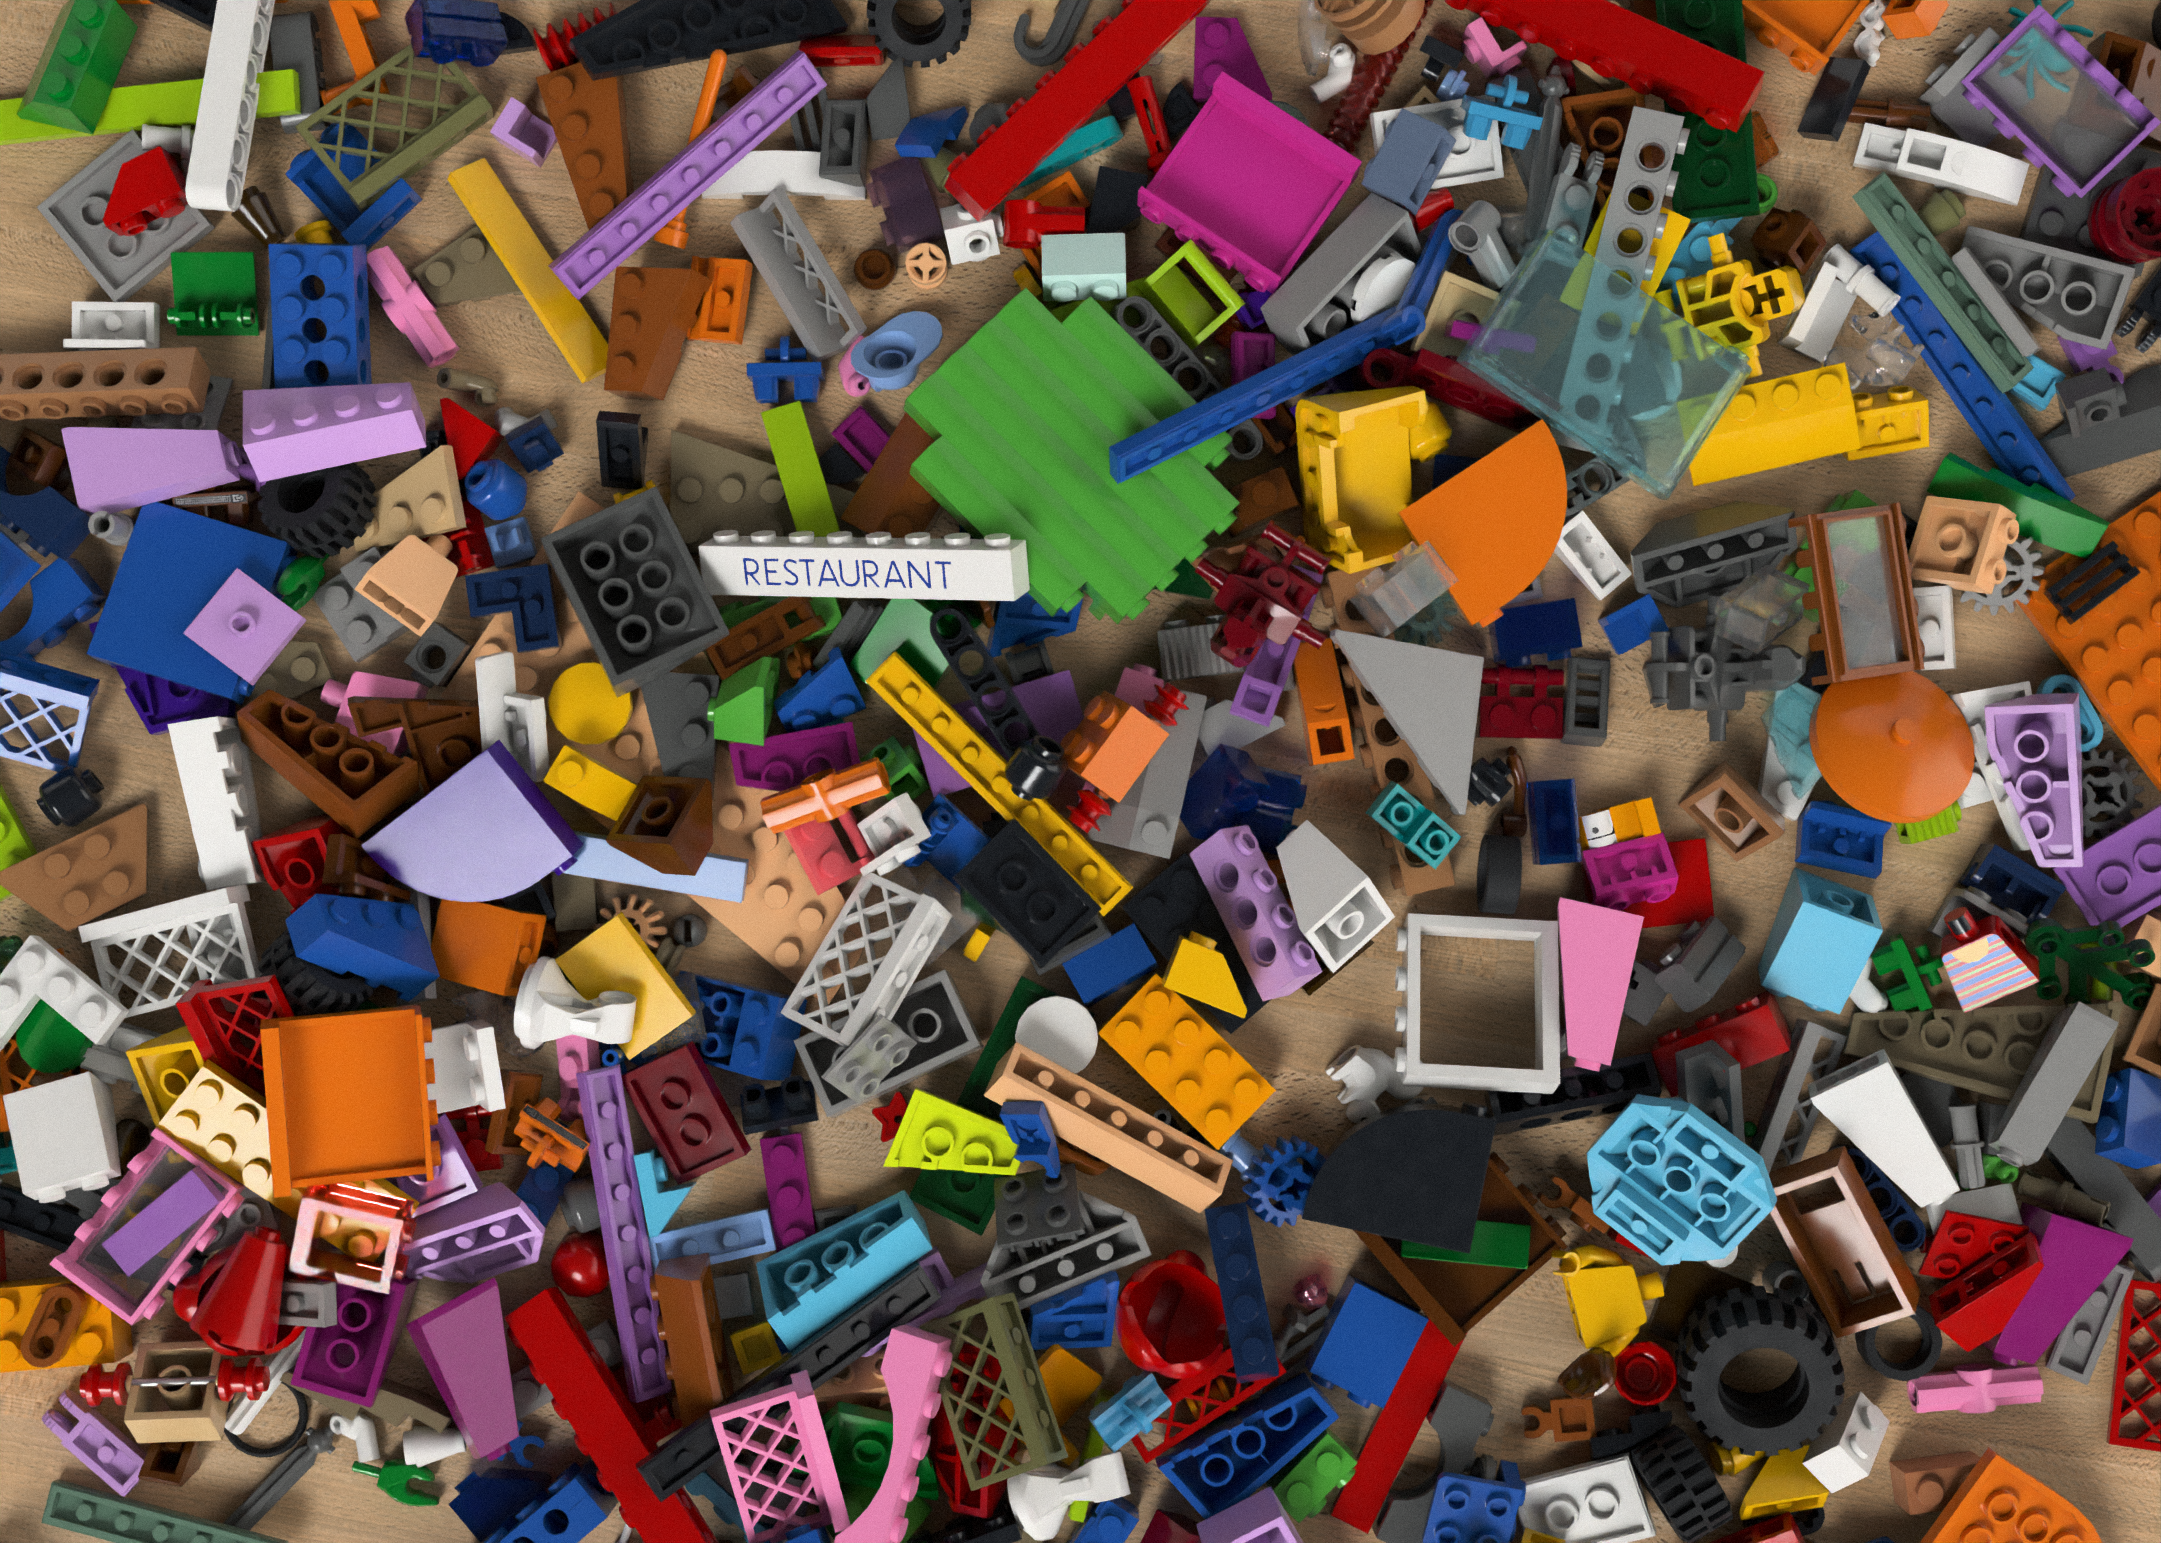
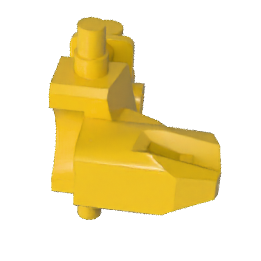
M1723 232L1708 237L1712 253L1710 257L1714 269L1708 270L1707 273L1691 278L1688 276L1676 280V287L1685 317H1677L1671 295L1673 292L1672 288L1655 293L1653 298H1655L1662 324L1658 325L1660 333H1665L1671 354L1670 362L1691 356L1690 352H1687L1681 327L1688 326L1698 361L1725 350H1729V352L1737 350L1746 378L1749 379L1763 374L1758 358L1760 353L1757 344L1768 340L1770 336L1767 320L1799 310L1805 302V294L1799 272L1795 268L1786 265L1755 275L1750 261L1743 259L1734 262L1732 252L1728 250Z

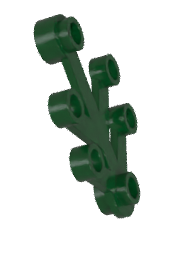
M2042 918L2028 926L2024 937L2027 951L2037 956L2039 961V982L2034 984L2039 998L2052 1000L2062 993L2063 989L2060 979L2055 974L2057 956L2068 962V994L2064 997L2065 1005L2074 1004L2078 1001L2092 1004L2087 993L2088 974L2119 992L2123 1003L2134 1010H2144L2154 987L2151 977L2142 972H2135L2125 976L2105 963L2129 960L2130 964L2135 967H2146L2155 960L2152 945L2146 939H2136L2130 943L2122 944L2125 937L2118 922L2111 920L2094 926L2065 929L2054 919ZM2098 941L2101 947L2079 949L2074 944Z

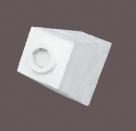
M1884 1048L1807 1084L1810 1099L1814 1106L1918 1206L1922 1208L1929 1204L1939 1205L1945 1203L1952 1198L1955 1192L1960 1190L1952 1169Z

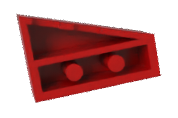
M1765 991L1756 996L1743 999L1734 1004L1733 1007L1720 1013L1716 1011L1695 1020L1694 1025L1680 1031V1028L1676 1027L1659 1034L1656 1037L1658 1042L1653 1044L1650 1052L1672 1098L1678 1095L1676 1052L1713 1040L1740 1063V1070L1789 1051L1792 1032L1775 996Z

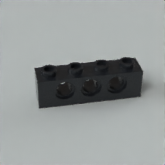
M1649 1052L1613 1059L1611 1066L1601 1064L1599 1072L1577 1066L1560 1069V1085L1553 1094L1485 1090L1484 1099L1486 1107H1488V1114H1493L1496 1119L1494 1136L1621 1112L1636 1094L1660 1098L1662 1091L1652 1053Z

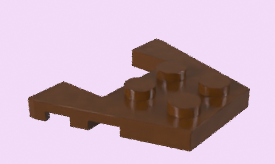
M362 696L348 698V707L359 738L403 727L413 760L418 762L419 779L425 796L482 753L478 701ZM420 799L403 803L385 817L387 824Z

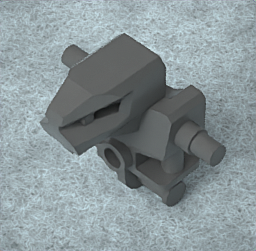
M1708 596V615H1706V627L1694 629L1693 626L1671 627L1667 632H1649V637H1651L1652 663L1646 664V673H1652V699H1650V704H1667L1668 710L1673 711L1689 709L1707 711L1710 742L1726 741L1728 711L1741 710L1744 707L1746 692L1785 690L1795 684L1806 673V657L1784 644L1773 645L1763 643L1745 645L1743 630L1740 627L1727 626V615H1724V596Z

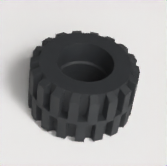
M868 0L867 18L869 19L868 29L870 35H876L875 44L880 51L884 48L888 49V58L894 62L898 56L904 58V66L912 67L913 61H921V68L930 67V60L936 59L937 63L941 64L947 61V52L955 55L960 50V41L965 42L969 34L971 0H938L942 4L944 12L936 21L927 25H914L902 19L895 9V4L898 0Z
M350 463L266 481L265 485L260 486L259 495L263 499L258 502V510L263 513L261 516L263 523L274 534L305 555L310 556L312 554L316 558H324L327 553L331 556L340 554L342 547L349 549L355 544L353 540L357 536L362 537L367 531L364 527L367 522L371 523L374 517L371 508L376 507L377 498L372 495L376 488L374 483L369 480L370 476L357 464Z
M288 928L261 955L262 960L258 964V971L262 973L260 977L276 976L294 1016L355 1011L374 993L373 990L375 989L366 985L365 978L349 971L341 975L296 957Z
M1672 1425L1631 1450L1632 1461L1639 1476L1664 1517L1681 1540L1686 1543H1693L1733 1519L1732 1507L1725 1492L1697 1447L1682 1429Z

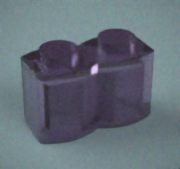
M904 157L869 170L873 182L867 183L865 186L873 208L882 206L886 220L879 222L887 246L896 244L897 250L901 254L911 250L917 244L931 243L945 238L942 224L917 157Z

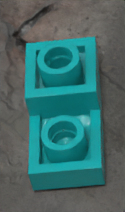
M1392 780L1365 812L1434 869L1439 866L1461 838L1456 831L1434 812L1426 809L1398 783Z

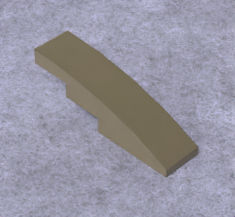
M296 1365L284 1372L280 1381L351 1421L355 1420L366 1409L395 1427H398L410 1415L442 1433L454 1420L445 1402L421 1390L384 1378L375 1403L371 1408L291 1385Z

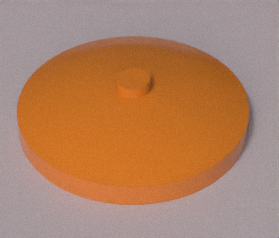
M1884 664L1864 665V666L1856 667V668H1854V669L1864 668V667H1871V666H1877V665H1884ZM1914 671L1831 683L1820 695L1812 710L1809 724V740L1819 771L1829 786L1845 802L1868 816L1893 823L1925 821L1937 816L1951 806L1963 794L1970 782L1975 754L1972 735L1964 716L1953 700L1941 688Z

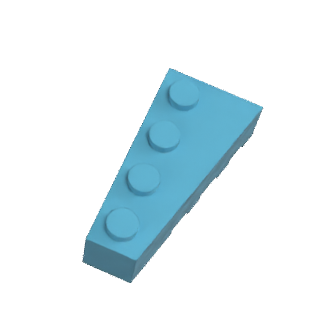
M902 1190L756 1263L767 1321L789 1351L796 1348L933 1249L926 1222L906 1191Z

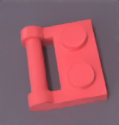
M852 809L839 816L838 820L860 859L854 863H851L829 821L818 823L816 820L784 831L817 895L861 874L859 869L875 859L874 854L857 826L859 822Z

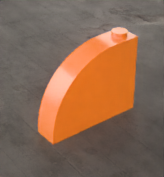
M1541 419L1397 513L1471 626L1479 622L1482 628L1504 615L1500 607L1522 593L1536 579L1556 548L1564 525L1567 508L1566 473L1557 443L1548 426Z

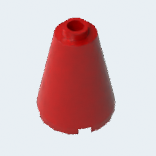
M259 1225L256 1226L255 1231H245L193 1314L189 1324L193 1331L207 1338L209 1331L212 1330L221 1337L220 1343L237 1348L266 1351L268 1346L274 1349L278 1335L287 1242L280 1239L282 1234L280 1231Z

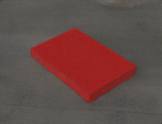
M1705 838L1667 842L1679 876L1674 894H1671L1666 900L1657 903H1648L1647 901L1633 903L1621 911L1644 916L1642 928L1686 924L1694 919L1697 922H1702L1710 916L1713 917L1714 907ZM1581 859L1585 902L1592 904L1593 892Z

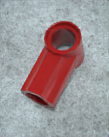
M1024 199L1009 200L1004 203L1003 245L1006 247L1034 249L1042 244L1041 235L1084 234V207L1042 206L1040 202Z

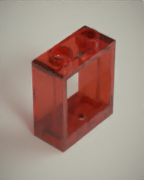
M340 1183L309 1186L301 1199L288 1271L389 1294L396 1279H404L408 1268L410 1256L403 1254L405 1243L410 1244L416 1230L417 1219L411 1217L414 1201ZM327 1212L390 1227L391 1231L384 1265L319 1250L318 1244L324 1213Z

